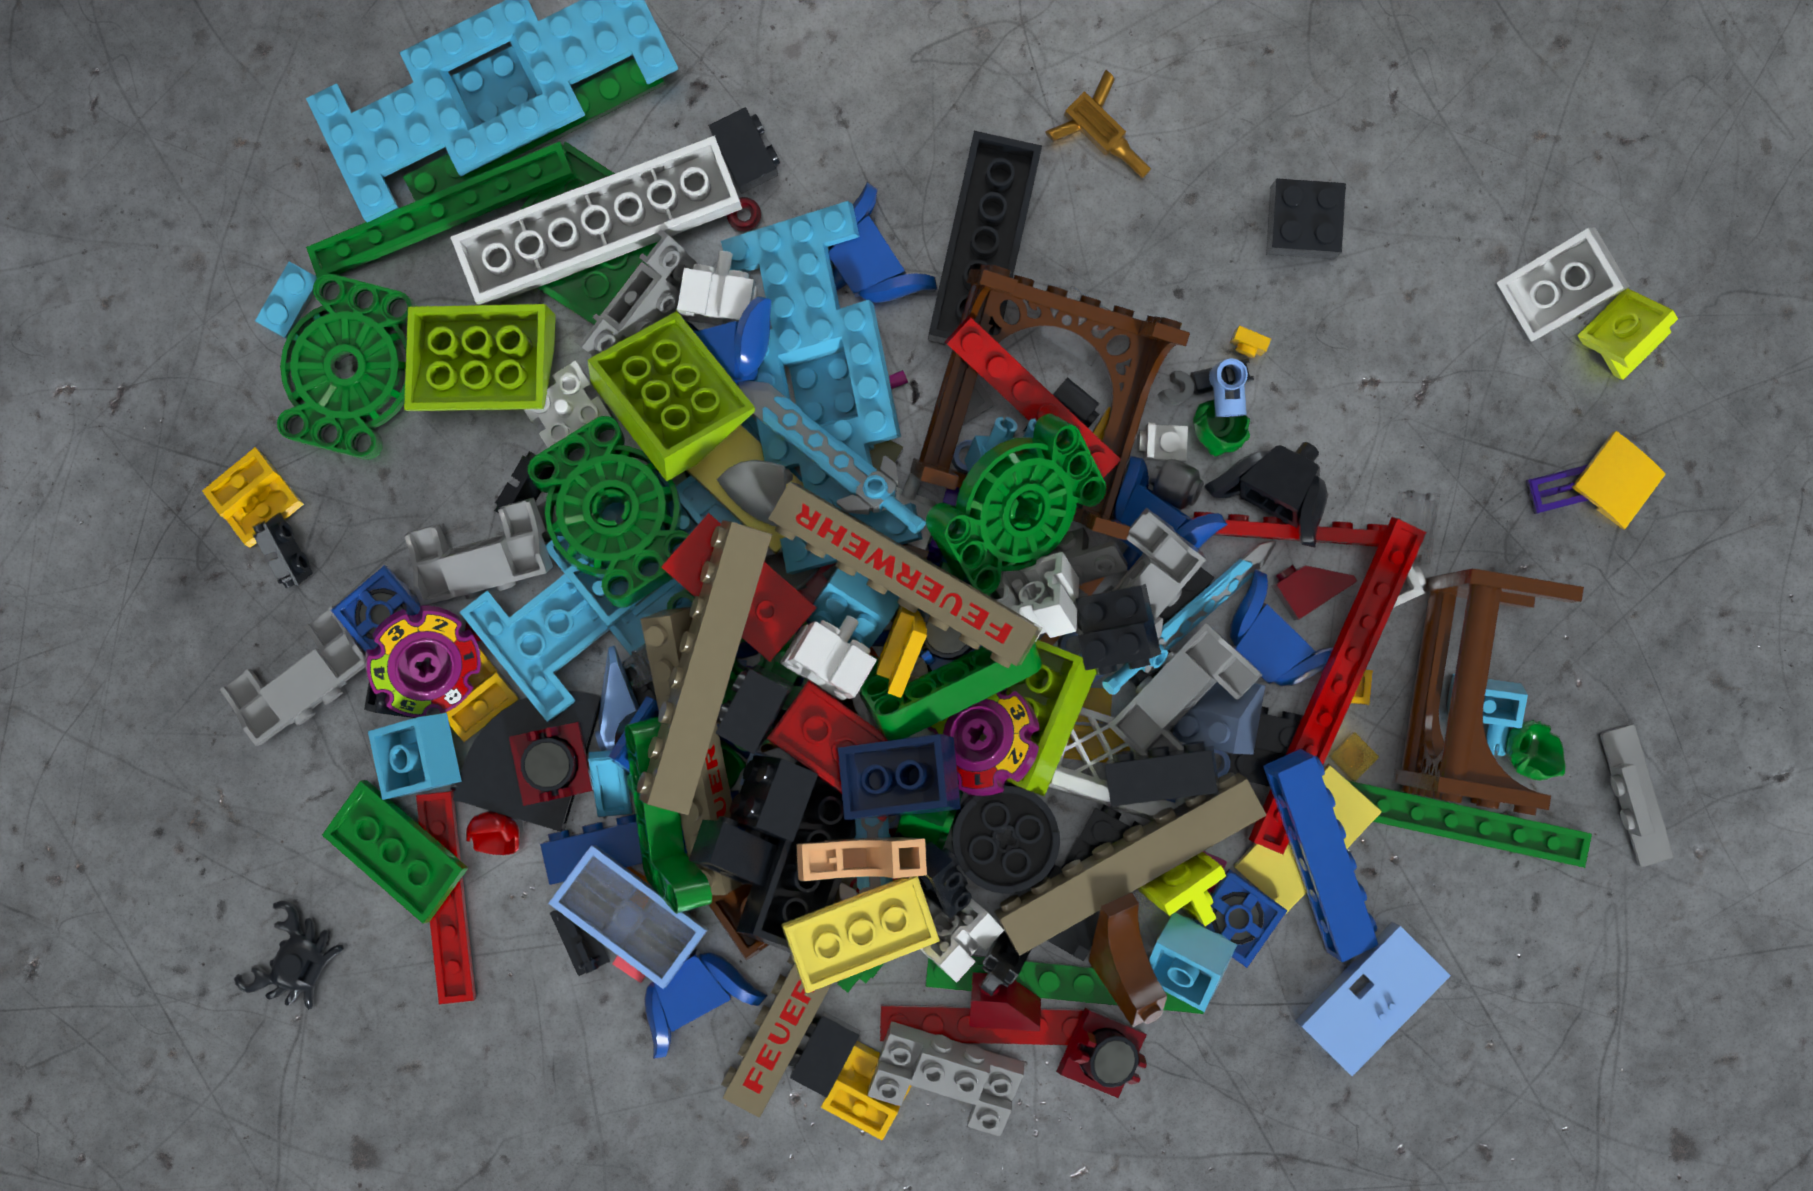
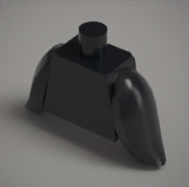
M1303 442L1295 452L1282 445H1278L1271 451L1265 450L1252 453L1239 460L1218 478L1205 484V489L1212 497L1230 498L1241 494V499L1296 528L1299 526L1301 544L1316 547V533L1327 504L1328 492L1325 481L1320 478V466L1314 462L1319 456V451L1311 443Z

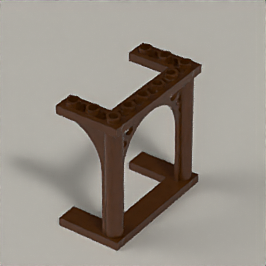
M981 264L980 269H970L966 283L971 284L959 326L970 316L988 333L993 326L989 324L992 316L995 324L1000 327V332L997 335L990 336L998 343L1009 335L1035 326L1059 327L1085 339L1094 347L1104 361L1111 381L1112 402L1101 441L1121 460L1103 478L1106 483V494L1103 500L1093 507L1077 506L1072 521L1081 523L1092 531L1126 540L1130 526L1111 515L1154 379L1170 350L1176 345H1187L1190 332L1180 330L1181 322L1165 317L1160 318L1147 315L1146 321L1133 318L1135 311L1116 305H1114L1113 311L1100 308L1101 301L1081 295L1080 301L1067 298L1068 291L1048 285L1046 291L1034 288V280L1018 275L1010 278L1011 270L1002 267ZM1004 300H1011L1018 307L1019 320L1017 323L1008 324L1001 317L1000 305ZM1023 300L1028 302L1032 310L1036 311L1037 307L1040 309L1038 318L1033 319L1027 316V308ZM1050 308L1058 311L1055 317H1053ZM1069 315L1071 317L1069 325L1062 323L1063 316ZM1079 317L1087 319L1086 321L1078 325ZM1098 325L1097 330H1105L1109 326L1113 327L1100 339L1092 335V328ZM1117 335H1126L1130 342L1126 351L1119 355H1110L1106 349L1109 340ZM953 349L949 357L920 458H913L910 472L921 481L955 490L956 487L961 488L967 473L950 469V465L978 373ZM1130 359L1129 366L1124 365V375L1119 374L1116 371V364ZM1119 383H1123L1121 391Z
M1474 568L1425 578L1426 584L1423 590L1429 593L1402 769L1394 770L1393 783L1401 784L1402 792L1439 800L1462 803L1463 796L1471 797L1470 803H1474L1476 806L1499 809L1500 802L1514 804L1513 812L1535 816L1537 808L1549 810L1551 795L1539 793L1521 785L1511 778L1494 758L1488 746L1483 727L1485 692L1499 604L1524 609L1534 608L1535 597L1569 603L1582 602L1584 587ZM1456 597L1467 599L1444 741L1439 723V705Z

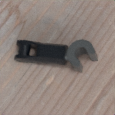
M1249 358L1240 360L1246 366L1248 372L1245 383L1253 381L1254 376H1250L1247 364L1250 363ZM1212 367L1191 372L1190 376L1182 371H1173L1169 374L1170 380L1180 387V393H1175L1172 389H1165L1157 394L1160 401L1168 406H1178L1188 400L1193 392L1195 395L1214 391L1209 380ZM1224 367L1221 372L1222 380L1232 385L1235 380L1229 381L1226 372L1227 369L1231 368Z

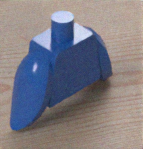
M867 182L860 196L853 203L860 237L829 246V257L836 266L832 269L836 290L838 291L848 285L855 297L861 296L864 300H870L873 303L889 302L920 291L938 290L934 276L921 273L906 274L904 268L870 218L876 203L878 190Z
M759 296L753 299L743 311L739 321L698 330L693 324L685 320L737 386L739 382L755 381L757 379L758 368L766 356L769 345L771 300L769 298Z
M1130 456L1128 469L1114 506L1113 515L1115 519L1131 527L1141 513L1148 508L1171 525L1176 533L1198 549L1217 531L1228 525L1219 513L1192 519L1166 500H1161L1153 494V490L1148 488L1149 475L1145 460ZM1120 539L1128 545L1123 556L1127 561V570L1129 571L1143 552L1127 539Z
M1255 569L1251 585L1239 604L1230 624V638L1234 644L1233 647L1263 674L1261 678L1266 683L1271 684L1273 682L1281 687L1296 685L1324 670L1334 647L1315 651L1268 604L1264 603L1268 590L1267 574Z
M698 949L692 951L667 987L662 989L652 981L646 988L644 1002L653 1040V1059L667 1056L671 1044V1031L679 1029L731 1000V995L744 1003L759 1006L768 995L755 988L722 956L711 952L701 954Z

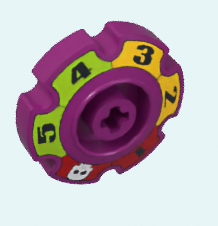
M422 605L418 614L409 615L405 609H402L390 615L375 629L373 638L378 646L375 649L366 650L365 668L374 693H387L385 702L388 708L410 717L426 716L427 710L433 707L438 708L440 713H445L458 706L471 693L473 686L468 677L471 674H478L480 672V650L471 630L459 631L462 622L456 614L440 607ZM417 661L422 662L421 666L417 665Z
M1006 688L927 728L934 734L954 737L959 790L976 796L998 794L1004 791L1003 785L1007 779L1011 778L1019 782L1032 767L1039 746L1031 741V736L1039 730V723L1029 702L1016 691L1007 696ZM982 734L987 736L984 742L979 740Z

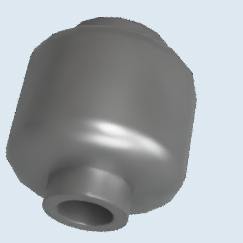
M1170 459L1162 467L1157 465L1154 468L1149 484L1154 486V495L1182 510L1188 505L1193 506L1197 502L1204 481L1200 479L1198 469L1178 460Z

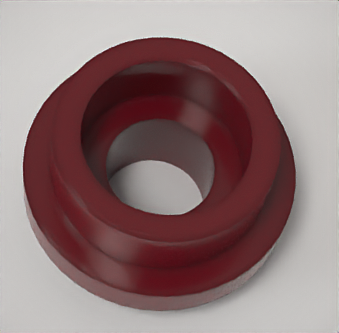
M740 197L741 210H748L751 213L750 218L746 221H741L738 218L741 210L728 214L727 219L735 230L749 232L759 225L761 209L753 199Z

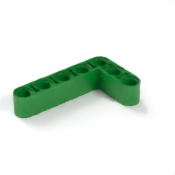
M1035 642L1022 665L1015 666L1011 664L1009 668L992 660L990 656L993 652L982 646L978 650H974L907 683L900 698L888 693L889 678L876 674L878 658L872 656L877 661L858 693L887 740L906 739L1034 675L1040 670L1042 661Z
M658 717L627 724L625 726V738L643 870L648 883L672 911L678 914L711 904L712 892L706 875L695 863L689 861V857L684 851L680 813L651 806L639 800L640 793L637 792L638 781L641 774L647 772L651 759L648 757V748L652 738L658 736L661 726Z

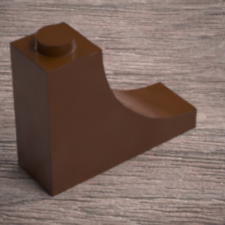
M1131 892L1101 906L1089 963L1133 1028L1143 1022L1150 1024L1160 1018L1163 1014L1167 994L1160 985L1146 955L1138 922L1139 902Z

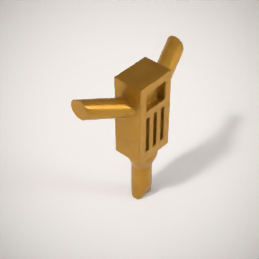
M1105 70L1093 97L1091 98L1084 91L1065 110L1064 116L1069 121L1049 129L1045 133L1051 140L1056 141L1081 131L1105 156L1110 152L1112 155L1121 158L1143 179L1151 168L1130 148L1127 139L1124 138L1126 131L1102 108L1115 80L1113 75Z

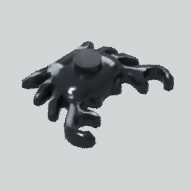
M278 901L273 904L272 908L275 910H286L288 917L284 922L277 921L274 927L288 932L290 938L279 943V951L275 958L269 962L272 968L271 973H267L259 966L254 965L251 968V972L255 976L254 982L247 984L244 982L242 975L237 974L234 978L235 985L239 990L251 993L274 984L277 988L267 992L265 995L269 1000L279 997L287 990H290L284 1004L286 1006L291 1005L303 991L304 1005L309 1010L313 1007L315 983L322 969L344 947L338 944L325 953L324 948L328 940V930L324 929L316 942L313 920L311 918L305 919L306 934L303 933L300 928L298 911L295 905L289 901Z

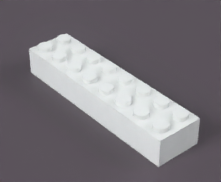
M712 136L451 236V240L475 302L478 305H494L658 242L662 238L657 234L660 229L671 237L741 210L742 206L716 138Z

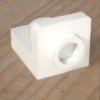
M1148 422L1145 425V431L1139 430L1138 451L1144 452V460L1168 461L1175 459L1185 462L1187 459L1188 426L1155 425V423Z

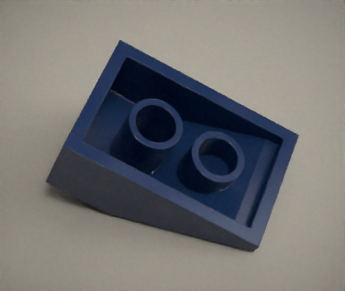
M935 734L838 748L844 820L961 809L954 737Z

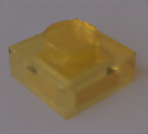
M1352 732L1328 756L1352 781H1356L1379 758L1355 732Z

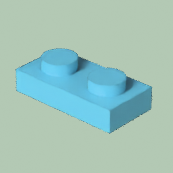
M289 261L255 322L287 339L314 295L313 285L317 277Z

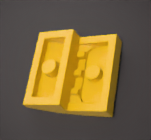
M1614 431L1576 480L1572 488L1596 505L1597 511L1624 530L1666 473L1637 446L1619 432Z
M256 447L202 490L217 513L227 520L244 545L249 548L257 543L252 535L255 533L252 526L264 520L265 522L279 512L285 520L304 505L280 473Z
M901 605L878 659L876 674L889 678L888 693L900 698L903 695L927 636L926 624L919 611L917 610L914 613Z
M480 646V672L478 674H471L468 677L473 690L458 706L445 712L448 715L451 728L463 742L467 741L486 726L497 714L519 699Z
M856 1041L828 1097H825L821 1108L883 1140L897 1116L900 1106L867 1096L880 1053ZM909 1085L908 1090H907V1092H906V1095L908 1094L910 1088L912 1087L911 1085Z

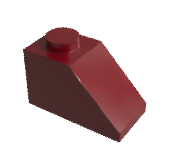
M1292 564L1275 575L1279 581L1271 586L1293 620H1299L1356 583L1357 579L1354 575L1307 565L1296 569Z
M973 972L970 1027L1040 1031L1041 998L1016 980L1008 987L1003 984L999 985L991 996L980 988L988 973Z

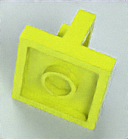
M1627 288L1577 336L1583 345L1602 355L1615 377L1624 380L1671 333L1670 327L1678 318L1674 310Z
M1201 852L1137 890L1167 915L1170 916L1180 908H1183L1201 924L1207 926L1217 919L1210 906L1214 902L1207 889L1225 878L1226 874L1222 865L1206 853Z

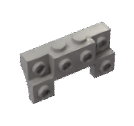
M661 229L657 234L662 238L649 255L645 256L642 253L639 257L647 265L643 262L640 263L600 316L597 314L593 316L597 322L585 338L580 340L577 337L574 341L591 356L601 353L667 317L678 305L680 291L677 289L682 283L684 268L693 269L694 264H697V262L687 254L683 247Z
M534 498L508 504L498 509L505 534L449 549L440 524L408 532L404 537L411 556L414 590L420 605H429L465 595L466 599H472L485 593V589L496 587L497 591L506 590L515 586L519 580L547 573L553 565L541 535L545 531V527Z
M1146 508L1131 525L1127 540L1140 549L1143 554L1113 590L1146 584L1155 621L1167 606L1170 607L1177 602L1182 593L1181 589L1207 559L1202 551L1176 533L1171 525ZM1079 588L1078 598L1088 596V594H1086ZM1075 600V601L1073 602V604H1074L1075 607L1077 608V604H1076V600ZM1077 612L1076 633L1080 635L1083 634L1079 613Z
M330 606L325 613L304 626L319 649L312 650L266 686H263L251 669H246L242 675L226 687L220 689L234 710L242 729L255 746H261L289 724L295 722L299 726L315 714L312 710L322 701L327 705L343 693L340 688L348 683L347 680L365 668L366 652L331 612V609L335 606Z
M1205 623L1178 653L1174 650L1168 654L1165 662L1161 665L1162 669L1154 678L1148 676L1136 688L1138 695L1108 726L1140 755H1148L1147 749L1160 746H1169V752L1184 750L1183 744L1169 731L1216 682L1221 684L1235 699L1239 700L1263 674L1238 650L1231 646L1211 625Z
M891 1021L867 1096L901 1106L909 1085L973 1104L968 1117L967 1127L1001 1137L1012 1111V1101L1024 1076V1062L983 1050L976 1045H967L951 1040L943 1035H934Z

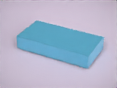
M612 750L589 752L588 760L598 817L633 813L631 791L627 785L628 772L613 763L612 759L608 757Z

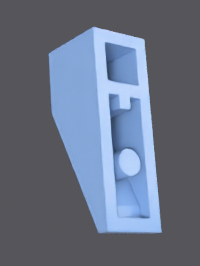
M615 646L609 647L607 652L598 715L600 730L595 731V737L601 751L613 750L615 746V733L619 723L627 715L639 709L638 702Z

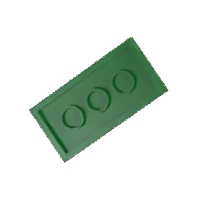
M361 780L322 834L326 840L422 924L430 922L468 869L462 861L390 799L382 800L381 791L368 780Z

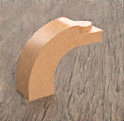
M856 838L797 844L799 881L866 876L902 878L927 875L924 838Z

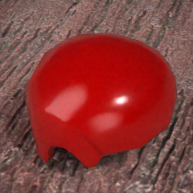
M487 811L471 819L466 828V841L470 842V838H472L473 848L477 852L491 855H510L516 853L519 849L520 829L512 817Z

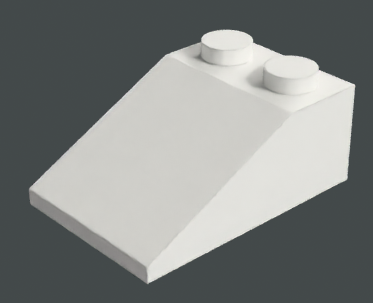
M1595 227L1585 229L1497 282L1531 342L1630 287Z

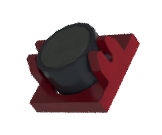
M580 722L509 737L523 806L594 791Z
M1085 1007L1056 1072L1064 1077L1119 1098L1125 1083L1133 1085L1141 1080L1135 1070L1137 1067L1145 1069L1147 1066L1145 1056L1140 1053L1147 1034Z

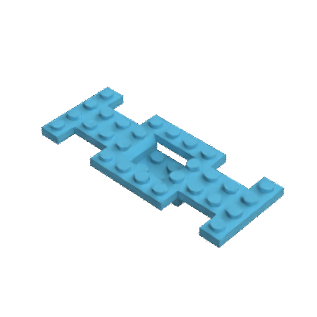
M505 0L399 52L413 83L355 112H352L341 87L337 83L306 98L363 219L368 223L398 208L384 179L385 176L446 147L458 174L463 176L585 116L571 87L572 84L631 55L634 56L647 84L678 70V66L645 0H580L538 21L528 0ZM509 41L512 44L511 47L452 76L448 72Z
M845 201L722 240L723 251L733 254L730 270L749 272L760 268L765 296L771 300L770 321L772 329L770 330L768 351L758 368V377L755 382L769 383L791 400L784 365L789 367L796 405L833 437L842 441L872 465L870 450L874 449V445L899 438L901 433L874 303L866 300L840 308L828 247L860 237L853 204ZM756 417L764 461L784 465L785 469L800 466L804 488L842 509L837 505V500L851 494L819 469L812 460L780 434H776ZM905 504L909 510L918 516L915 504ZM881 510L877 513L870 511L869 515L848 513L901 545L923 539L921 532L914 534L888 510ZM795 536L794 540L788 538L780 539L786 572L793 575L838 562V560L828 554L823 559L805 549L807 542Z
M750 415L741 425L761 443L757 422ZM790 468L789 470L803 482L799 473L794 468ZM659 472L657 477L661 483V486L670 487L668 482ZM691 475L676 486L681 504L679 530L690 534L708 513L720 523L724 520L743 525ZM672 500L669 502L670 517L673 518L674 503ZM621 503L609 504L602 513V519L607 521L615 520L617 524H620L623 521L621 515L624 512L625 505ZM557 536L561 546L567 552L570 545L563 536ZM551 540L545 546L548 554L564 572L563 576L510 617L488 590L461 610L460 614L549 723L576 701L554 673L609 630L631 657L646 646L640 619L666 610L669 599L674 594L685 589L673 578L636 606L639 602L637 601L625 608L616 607L603 593L601 587L603 578L583 573L569 564ZM680 544L676 545L673 548L672 554L680 546ZM578 559V561L582 564L594 567V565L588 563L584 559ZM655 562L646 564L642 569V575H654L659 569V564ZM625 581L616 583L612 588V594H624L628 589V583ZM682 597L678 600L676 608L691 607L692 602Z

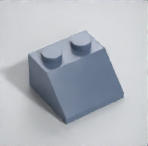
M1216 682L1175 725L1173 735L1183 743L1204 741L1205 747L1214 746L1215 750L1233 754H1254L1266 685L1254 683L1237 700L1221 684Z

